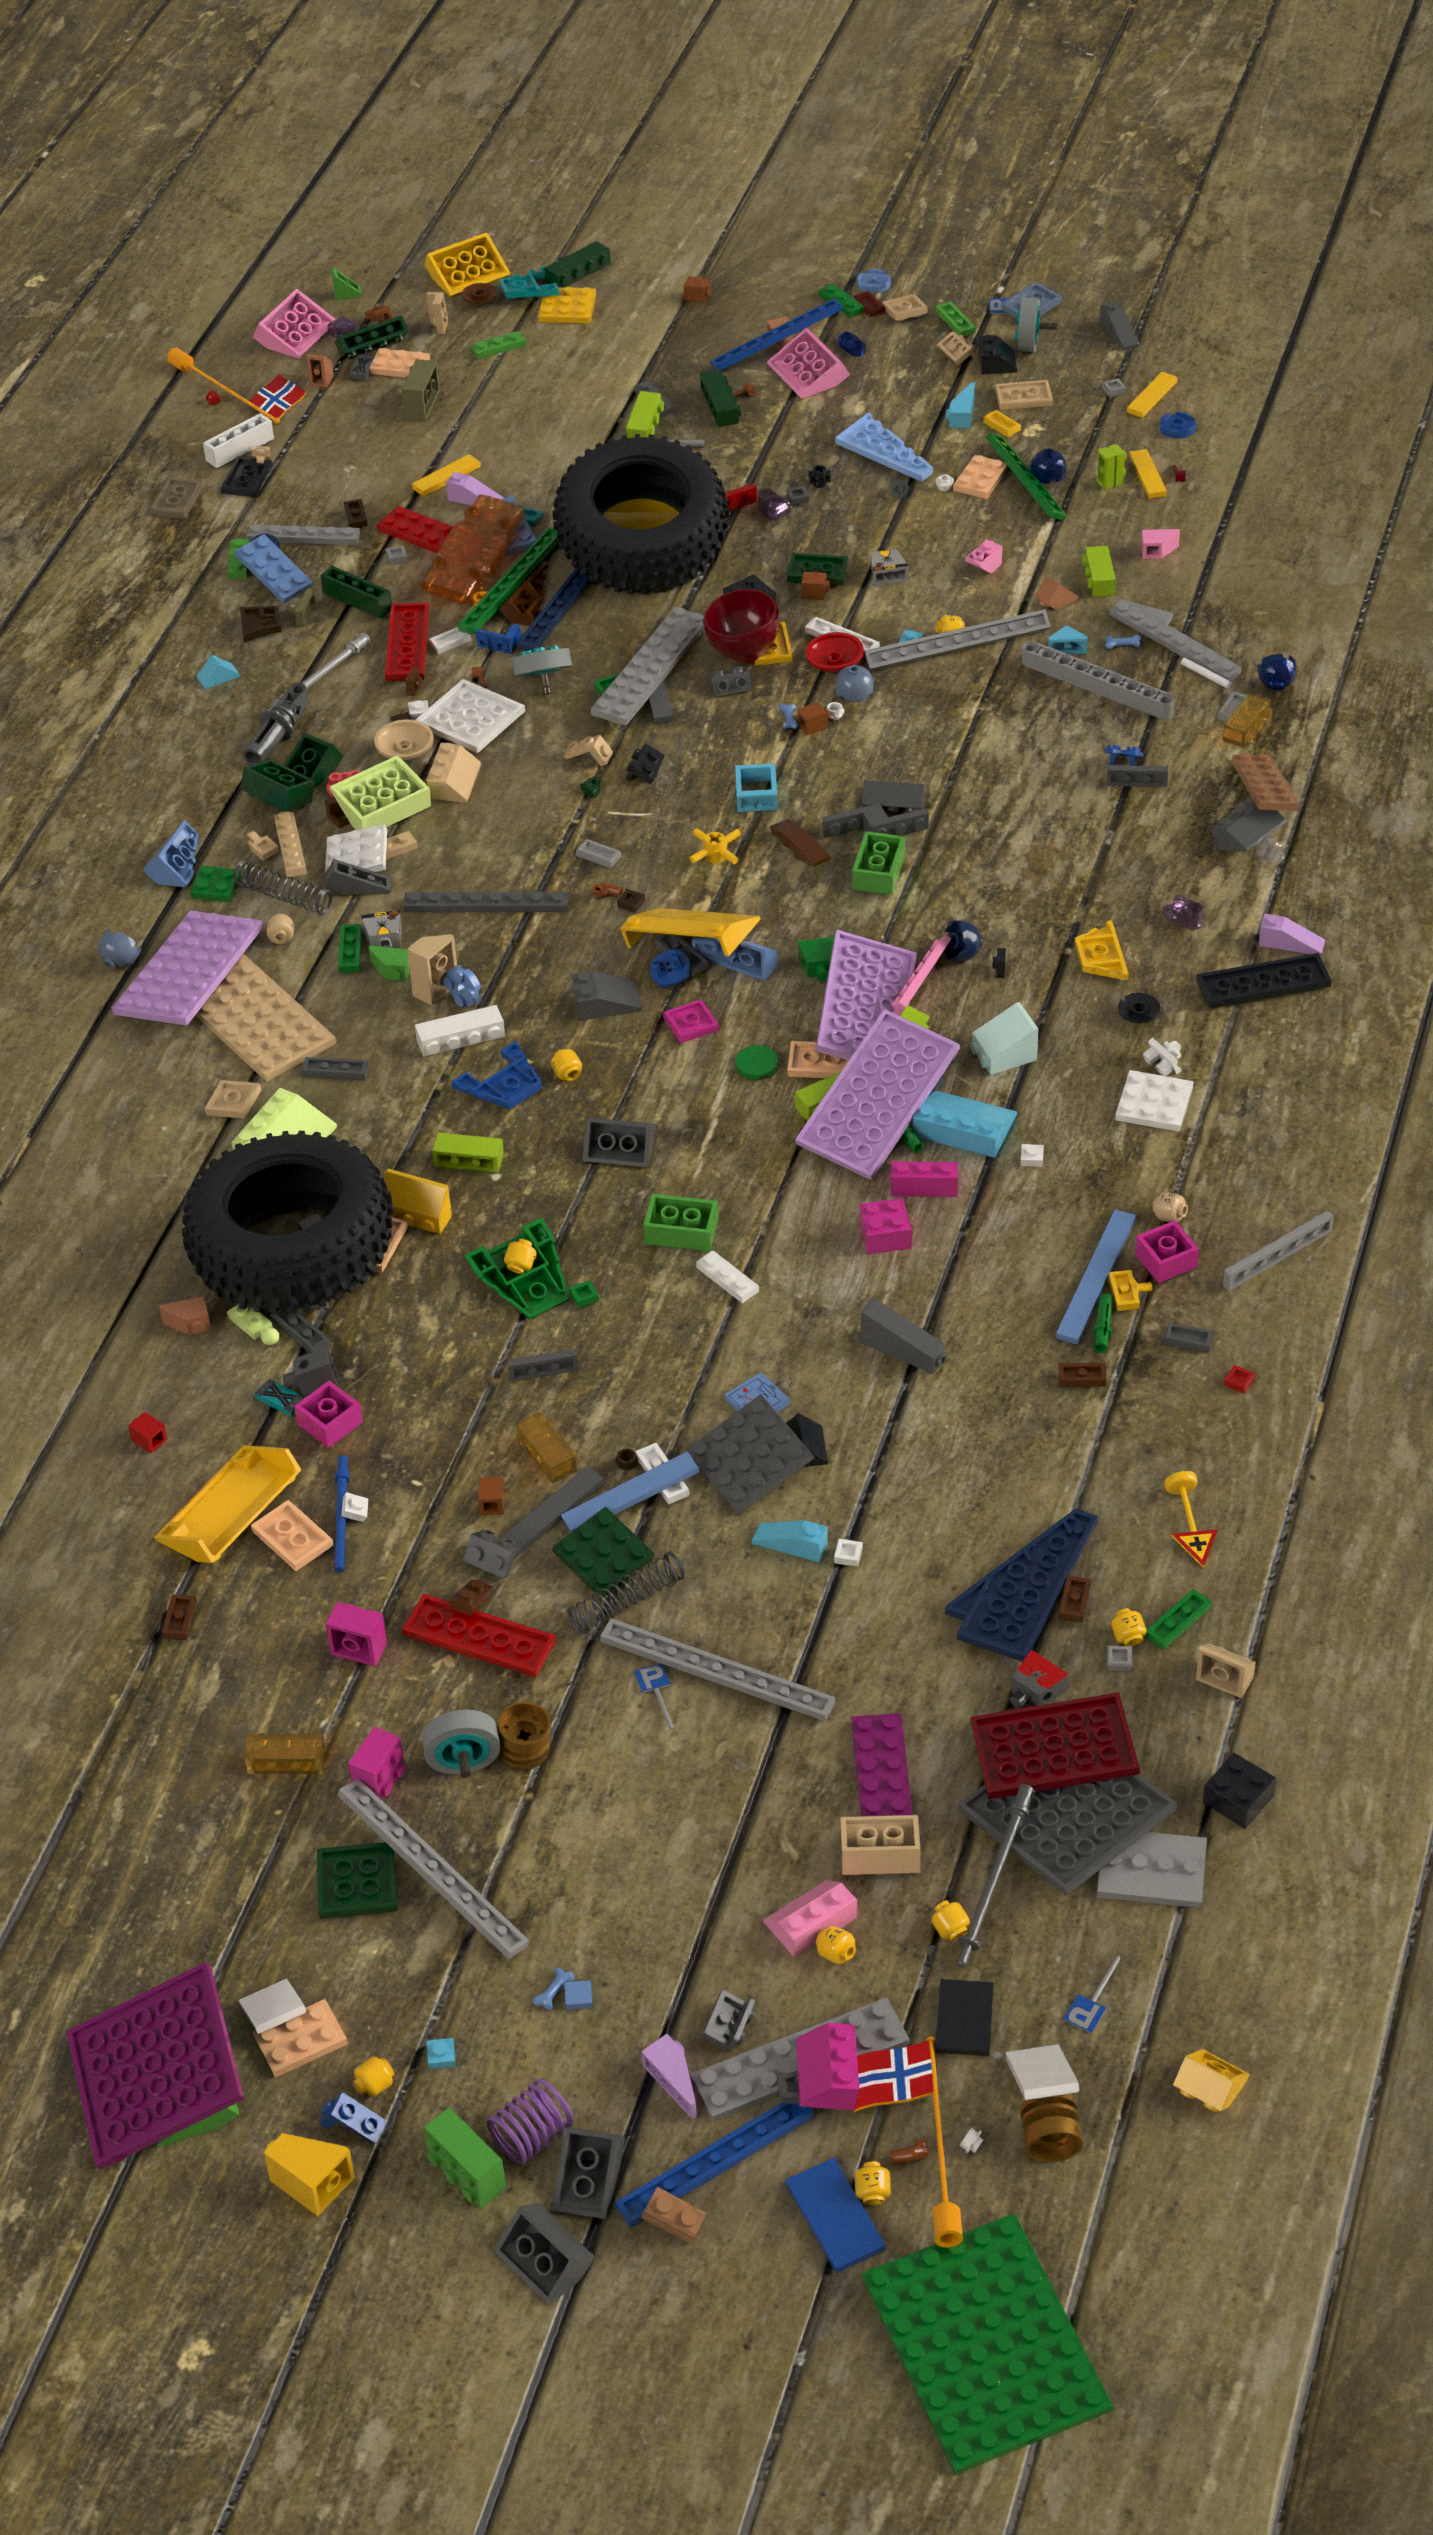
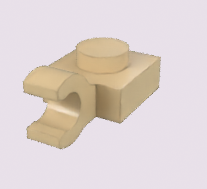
M252 446V456L257 458V463L264 464V459L270 457V447Z
M255 831L246 834L250 839L247 844L250 846L251 851L264 861L279 852V846L268 836L261 838Z

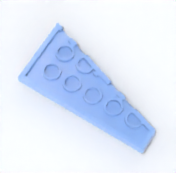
M869 412L835 437V444L922 482L933 474V467L921 456H916L914 450L910 447L906 448L901 439L889 429H884L882 423L878 420L875 421Z

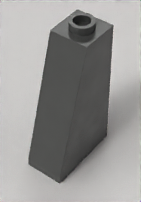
M872 1298L861 1311V1344L931 1374H934L938 1367L944 1365L946 1361L945 1344L885 1304Z

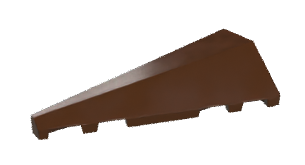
M546 560L499 607V610L510 623L530 626L541 613L539 609L543 603L546 587L544 580L547 578L546 569L549 567Z

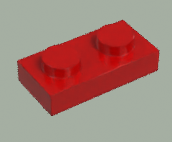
M754 483L725 492V497L728 499V506L726 508H729V511L757 503V487Z

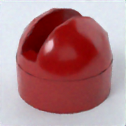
M213 389L206 395V401L210 405H216L221 401L219 395Z

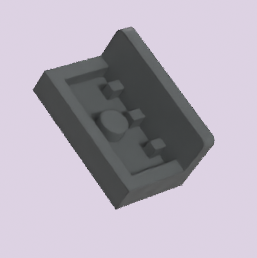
M742 666L732 667L731 671L724 672L723 669L714 670L711 675H707L708 683L712 685L713 695L716 697L752 689L749 670L742 668Z
M482 1529L479 1532L470 1534L463 1561L506 1578L509 1576L514 1555L520 1553L522 1548L515 1545L513 1540L507 1538L500 1539L495 1537L492 1531Z
M722 1989L718 1993L700 2037L727 2052L735 2045L739 2046L746 2035V2032L743 2030L745 2024H749L755 2014V2010L752 2008L756 1999L750 1997L745 2002Z

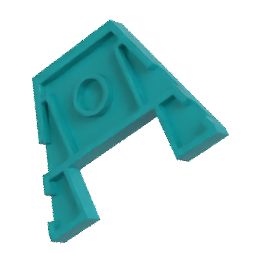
M546 266L540 267L541 270L534 272V269L529 270L527 275L521 277L520 274H516L499 280L505 297L509 299L555 296L560 294L556 283L542 286L537 285L535 280L545 278L544 267Z

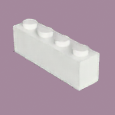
M260 413L203 442L206 461L215 468H218L236 459L238 456L252 451V446L266 444L274 439L272 420Z
M497 1005L415 1025L416 1039L423 1057L505 1037L504 1021Z

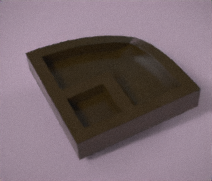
M278 606L240 607L243 642L266 634L281 633Z

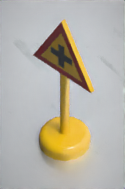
M1190 1471L1176 1472L1165 1479L1164 1486L1168 1493L1181 1495L1191 1532L1171 1534V1536L1204 1568L1218 1529L1196 1530L1187 1493L1196 1488L1198 1484L1197 1476L1194 1472Z

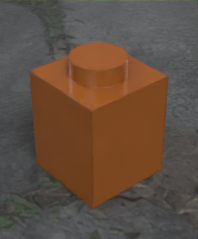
M688 276L684 284V300L704 303L711 294L709 279Z
M804 572L802 599L825 600L826 592L830 590V581H827V573Z
M818 702L797 709L799 727L807 736L828 728V711Z
M503 1477L479 1478L478 1504L480 1515H504L505 1489Z

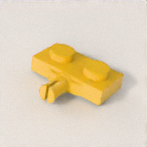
M1131 1270L1109 1272L1108 1279L1117 1311L1140 1309L1138 1295L1141 1292H1152L1151 1282L1138 1284L1133 1278Z

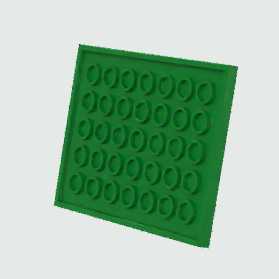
M1015 2213L962 2233L963 2241L955 2247L945 2248L934 2244L861 2273V2279L955 2475L1113 2411V2405Z

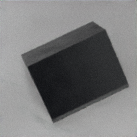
M800 1413L787 1421L786 1424L814 1457L813 1460L803 1467L827 1465L828 1458L822 1425Z

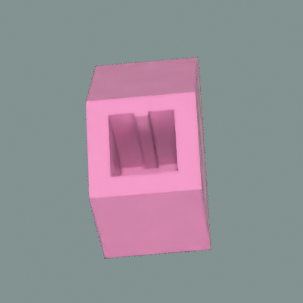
M1180 529L1142 530V559L1163 558L1178 548Z
M985 540L965 558V561L976 568L993 573L1002 565V546L993 541Z

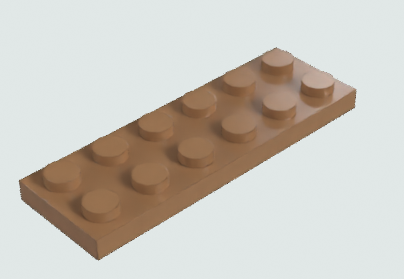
M1248 753L1232 755L1231 762L1259 810H1299L1300 803L1272 756L1268 754L1255 756Z

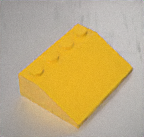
M487 232L428 253L424 264L431 278L450 297L462 294L463 290L471 284H489L511 276L509 269Z

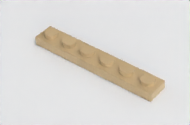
M280 812L274 815L286 877L306 875V865L294 812Z

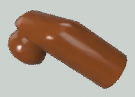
M604 882L594 885L592 892L597 898L608 895L621 897L623 888Z
M917 2140L914 2143V2147L890 2151L892 2164L926 2159L930 2153L928 2142Z

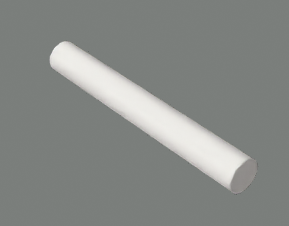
M1187 658L1182 659L1181 665L1227 689L1231 687V681Z

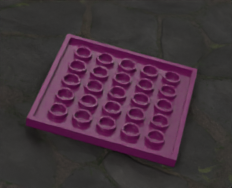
M207 1962L66 2031L95 2166L100 2170L244 2100L212 1968Z

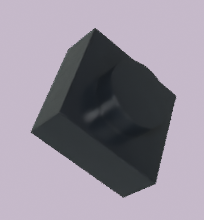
M997 948V956H993L992 969H996V978H1005L1006 948Z

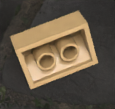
M441 743L426 780L427 786L430 788V798L467 803L480 770L481 762L459 744Z
M451 934L421 937L407 949L413 996L431 1006L449 992V989L443 984V979L446 978L447 972L457 965L454 936Z
M918 1815L841 1817L843 1875L920 1873Z

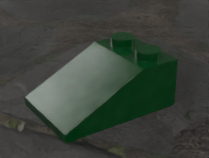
M303 733L284 766L314 780L315 789L330 774L334 773L343 755L333 744Z

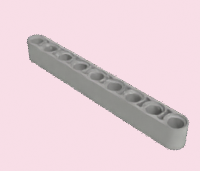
M1027 641L1022 645V664L1028 668L1160 719H1170L1174 715L1175 699L1170 693L1034 641Z

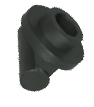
M895 480L890 486V492L895 498H903L910 492V486L904 480Z

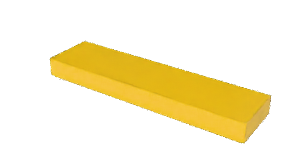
M1161 372L1127 407V413L1143 418L1177 383V376Z
M1148 450L1129 451V458L1148 499L1167 496V490Z
M468 454L412 483V489L424 497L445 486L446 481L454 472L467 475L480 468L481 463Z

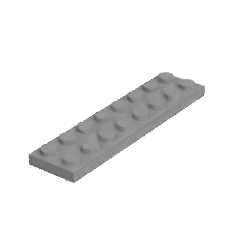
M888 1998L691 2073V2080L711 2121L715 2122L780 2096L777 2083L779 2075L798 2071L797 2037L826 2023L855 2025L857 2055L909 2046L910 2039Z

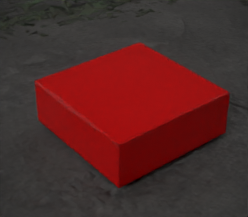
M1234 1365L1225 1377L1223 1385L1245 1394L1255 1379V1373Z

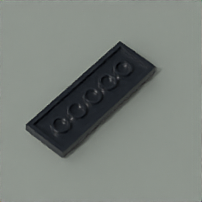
M1318 953L1196 974V982L1208 1008L1331 987L1332 982Z

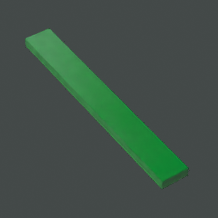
M988 433L986 439L1048 516L1063 521L1066 513L1004 437Z

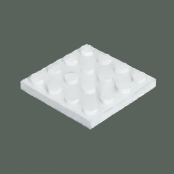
M462 679L420 715L416 721L430 727L433 734L478 753L525 712V705Z

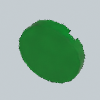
M754 1045L742 1049L737 1054L735 1065L741 1076L751 1080H761V1077L766 1076L768 1078L777 1071L778 1057L772 1049L766 1046Z

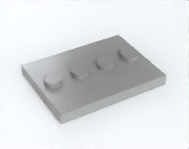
M1154 1832L1146 1833L1099 1870L1097 1898L1202 1908L1207 1838Z

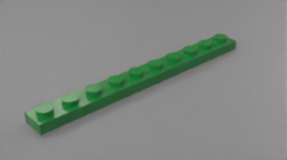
M548 527L457 625L459 632L476 634V631L490 619L559 542L556 535L557 531L554 528Z

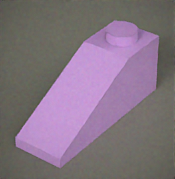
M454 472L446 481L449 501L478 507L504 498L470 475Z
M1264 914L1260 928L1259 946L1304 954L1318 953L1319 956L1322 955L1325 944L1324 938L1286 917Z
M666 2034L641 2051L643 2067L686 2114L694 2120L697 2118L696 2101L685 2060V2050L678 2040L673 2041Z

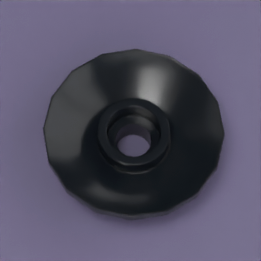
M1145 993L1126 995L1118 1004V1012L1122 1018L1138 1024L1154 1020L1159 1016L1161 1010L1156 998Z

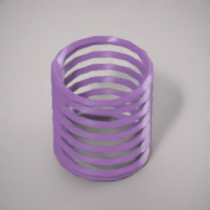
M537 2078L534 2080V2084L528 2085V2091L521 2090L520 2097L514 2096L512 2103L506 2102L504 2109L498 2108L497 2116L490 2115L487 2118V2127L495 2143L510 2160L520 2165H525L527 2161H530L533 2154L540 2152V2148H546L548 2141L553 2142L556 2139V2135L561 2136L565 2127L570 2128L573 2125V2115L564 2098L550 2083ZM539 2083L547 2087L559 2101L565 2112L567 2123L562 2120L561 2114L551 2098L538 2086ZM525 2095L532 2100L539 2112L546 2118L550 2128L542 2122L536 2111L527 2102ZM517 2101L525 2107L532 2119L538 2124L542 2134L534 2128L528 2117L519 2108ZM509 2107L517 2113L521 2121L530 2130L534 2140L525 2132L520 2123L514 2118ZM502 2114L509 2119L514 2128L519 2132V2134L525 2141L526 2146L518 2139V2137L512 2131V2129L505 2123ZM494 2121L504 2129L506 2134L517 2145L520 2153L504 2139ZM539 2138L544 2140L542 2144H540ZM532 2145L536 2146L535 2150H532Z

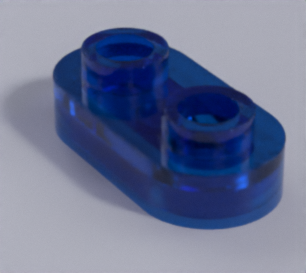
M843 332L838 336V345L851 356L858 357L866 353V344L851 332Z

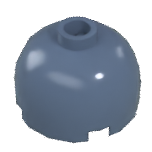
M858 665L847 666L836 676L835 693L840 699L842 696L846 698L847 702H861L867 700L868 695L871 694L872 696L874 690L873 677L866 668Z
M111 929L105 930L98 944V952L104 960V964L112 969L115 967L126 968L132 965L141 952L140 947L138 949L135 947L137 942L122 932L116 931L113 934L109 933Z

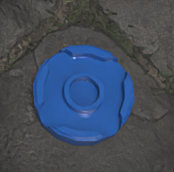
M1176 412V415L1168 413L1160 420V431L1168 437L1185 438L1194 434L1196 430L1195 419L1187 413Z

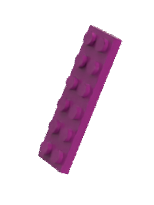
M901 1713L851 1716L861 1817L913 1815Z

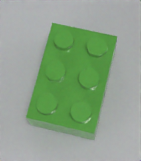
M865 831L852 869V890L893 895L905 858L904 836Z
M652 1194L643 1225L644 1244L711 1252L719 1221L718 1201Z
M450 2107L424 2126L426 2137L424 2142L428 2149L427 2158L433 2166H439L444 2171L446 2178L452 2185L457 2184L462 2189L463 2195L470 2203L475 2202L480 2208H483L506 2189L502 2159Z

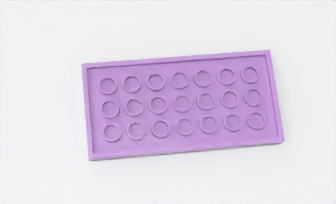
M189 911L112 1007L113 1014L187 1026L263 929L262 920Z
M836 930L815 1051L850 1060L883 1010L886 1009L893 1012L895 1009L891 1006L897 996H900V992L914 973L917 953Z
M884 1009L795 1139L796 1144L872 1180L912 1121L914 1114L924 1103L959 1051L960 1044Z

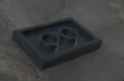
M238 456L221 486V493L256 497L272 467V460L264 459V464L257 463V458Z
M940 1979L936 2053L990 2055L994 1982Z

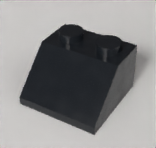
M997 335L979 336L981 374L1017 373L1013 348Z

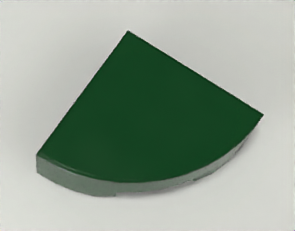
M593 776L580 784L581 790L593 799L600 793V783L597 776Z

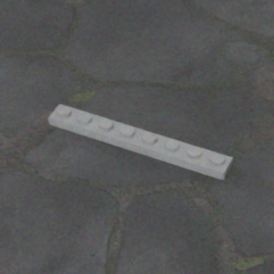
M1123 599L1109 609V614L1180 656L1229 681L1234 680L1242 672L1241 666Z

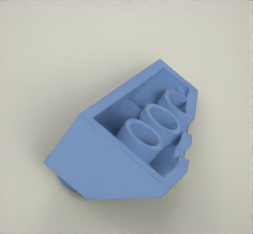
M184 820L143 868L147 876L157 884L186 887L194 876L192 868L196 862L194 852L197 850L199 834Z
M695 937L692 939V948L707 961L766 981L778 967L777 951L756 943L742 941L728 957L725 956L718 939Z

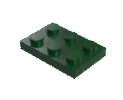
M792 553L787 572V582L802 583L804 572L827 573V581H830V585H843L848 565V556Z

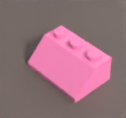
M825 1880L763 1919V1922L795 1958L816 1944L817 1936L821 1930L833 1925L842 1928L857 1918V1899L841 1882Z

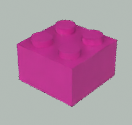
M903 1198L859 1204V1223L867 1254L912 1248V1229Z
M1174 1220L1137 1235L1135 1255L1154 1279L1161 1283L1198 1268L1199 1248L1177 1221Z
M330 1380L294 1406L297 1425L327 1448H330L363 1423L360 1403Z
M337 1602L325 1624L330 1654L376 1667L387 1646L383 1614L374 1610L358 1608L352 1604Z
M374 1727L348 1763L351 1782L359 1778L381 1800L391 1793L395 1781L403 1776L406 1769L401 1737Z

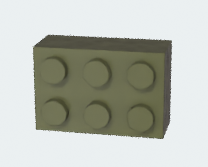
M416 359L413 366L410 367L409 375L405 377V383L400 388V397L403 398L401 409L406 420L426 421L440 391L437 361Z

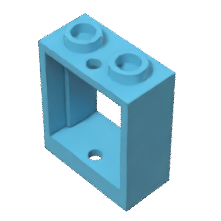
M775 764L735 766L737 812L778 810ZM771 781V790L742 791L741 783Z

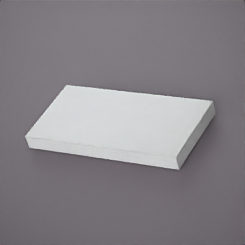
M1058 2044L1005 2052L1006 2061L1026 2100L1079 2092L1078 2081Z

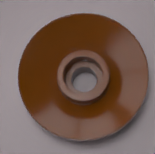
M487 283L471 284L462 292L464 300L473 304L490 302L497 295L496 288Z

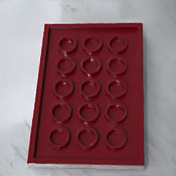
M1119 1692L970 1717L988 1799L1017 1795L1021 1784L1031 1786L1036 1792L1140 1774L1139 1763Z

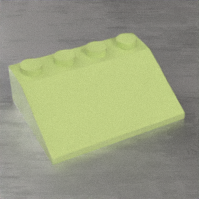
M398 755L330 786L332 794L355 830L383 824L388 827L431 806L430 788Z
M279 1088L232 1141V1148L234 1150L235 1145L238 1143L242 1145L250 1143V1138L253 1137L260 1140L266 1138V1134L272 1133L273 1136L282 1135V1131H288L289 1134H297L299 1130L305 1131L306 1135L320 1132L322 1137H327L336 1129L337 1124L298 1094Z

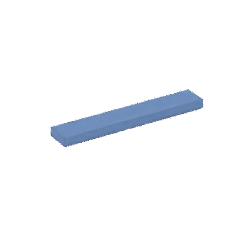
M687 1451L561 1514L562 1520L571 1533L605 1506L615 1515L699 1473L698 1466Z

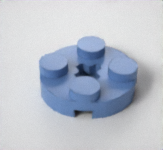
M456 965L447 972L446 978L443 979V984L449 989L457 1006L470 1007L480 1001L481 995L479 996L478 990L481 989L477 977L470 969L464 970L461 968L462 965Z

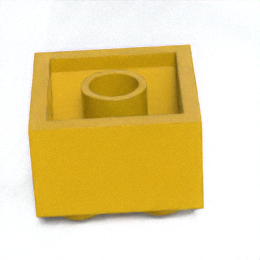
M1201 2049L1185 2056L1173 2085L1180 2089L1179 2092L1182 2095L1192 2099L1196 2097L1204 2102L1203 2105L1206 2108L1218 2112L1230 2107L1250 2074Z

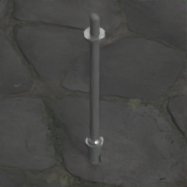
M1021 1784L1019 1786L1014 1803H1011L1008 1810L1011 1818L966 1936L962 1935L957 1940L958 1944L962 1946L957 1959V1965L961 1968L967 1965L971 1952L977 1951L981 1947L976 1938L1020 1821L1027 1818L1030 1812L1028 1807L1035 1790L1029 1785Z

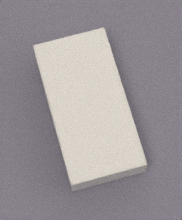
M458 627L430 638L428 641L429 645L438 654H441L471 641V635L459 632Z

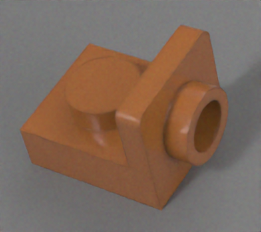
M388 305L376 306L364 312L367 319H374L377 323L393 318Z

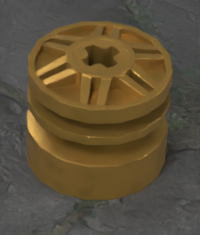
M524 1701L513 1703L501 1712L498 1720L499 1756L504 1763L512 1768L532 1769L541 1765L548 1758L551 1741V1721L549 1714L543 1707L536 1703Z
M1064 2094L1024 2100L1020 2106L1022 2128L1025 2130L1024 2142L1026 2153L1030 2158L1039 2162H1060L1080 2152L1083 2148L1081 2126L1078 2124L1077 2103L1072 2095Z

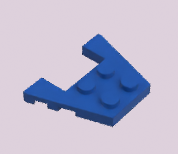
M516 1041L501 1049V1056L511 1064L482 1083L467 1072L451 1081L452 1088L509 1110L541 1090L542 1082L532 1065H529L524 1052H521Z

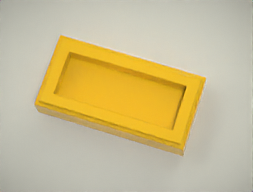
M997 410L983 417V423L1006 437L1021 431L1019 423Z

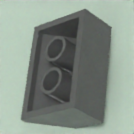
M864 780L862 805L869 806L880 803L881 807L887 808L889 812H899V809H907V813L921 810L925 806L927 787L924 784Z
M1250 798L1244 802V805L1232 810L1230 815L1218 820V823L1211 830L1218 850L1248 852L1285 825L1287 820L1277 810H1259L1253 799Z
M587 1118L583 1161L648 1167L654 1146L656 1124Z
M539 2203L523 2205L518 2208L493 2250L548 2305L553 2304L582 2279L595 2257Z

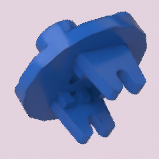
M1107 745V749L1103 750L1104 754L1110 755V765L1115 764V759H1118V756H1127V759L1130 760V766L1135 765V757H1143V753L1137 747H1127V750H1120L1121 747L1117 745Z
M666 950L657 955L655 959H652L650 975L653 981L661 988L674 986L689 978L690 960L686 953L681 950Z

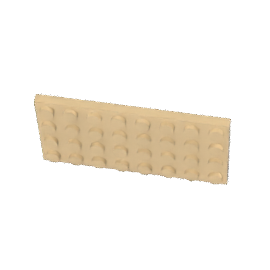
M244 953L195 1015L266 1082L304 1062L305 1057H313L336 1044V1037Z

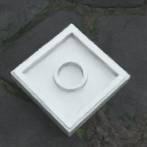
M287 1979L238 2000L242 2011L257 2034L306 2013L303 2002Z

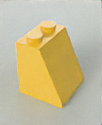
M282 2133L276 2140L269 2142L263 2152L270 2181L316 2216H319L355 2179L350 2149L345 2146Z

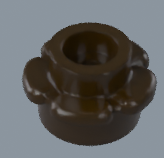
M632 1449L620 1450L615 1458V1463L622 1470L634 1469L638 1464L636 1453Z

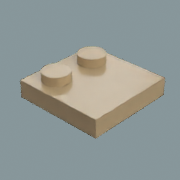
M915 294L882 302V308L895 321H904L910 317H921L923 314L928 313L927 306Z
M221 1080L204 1108L206 1115L245 1119L262 1090L260 1084Z

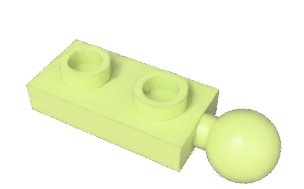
M238 1304L227 1311L228 1318L254 1340L261 1336L262 1342L266 1345H274L278 1342L279 1333L273 1328L272 1322L261 1313L255 1312L253 1307L247 1306L246 1309H241Z

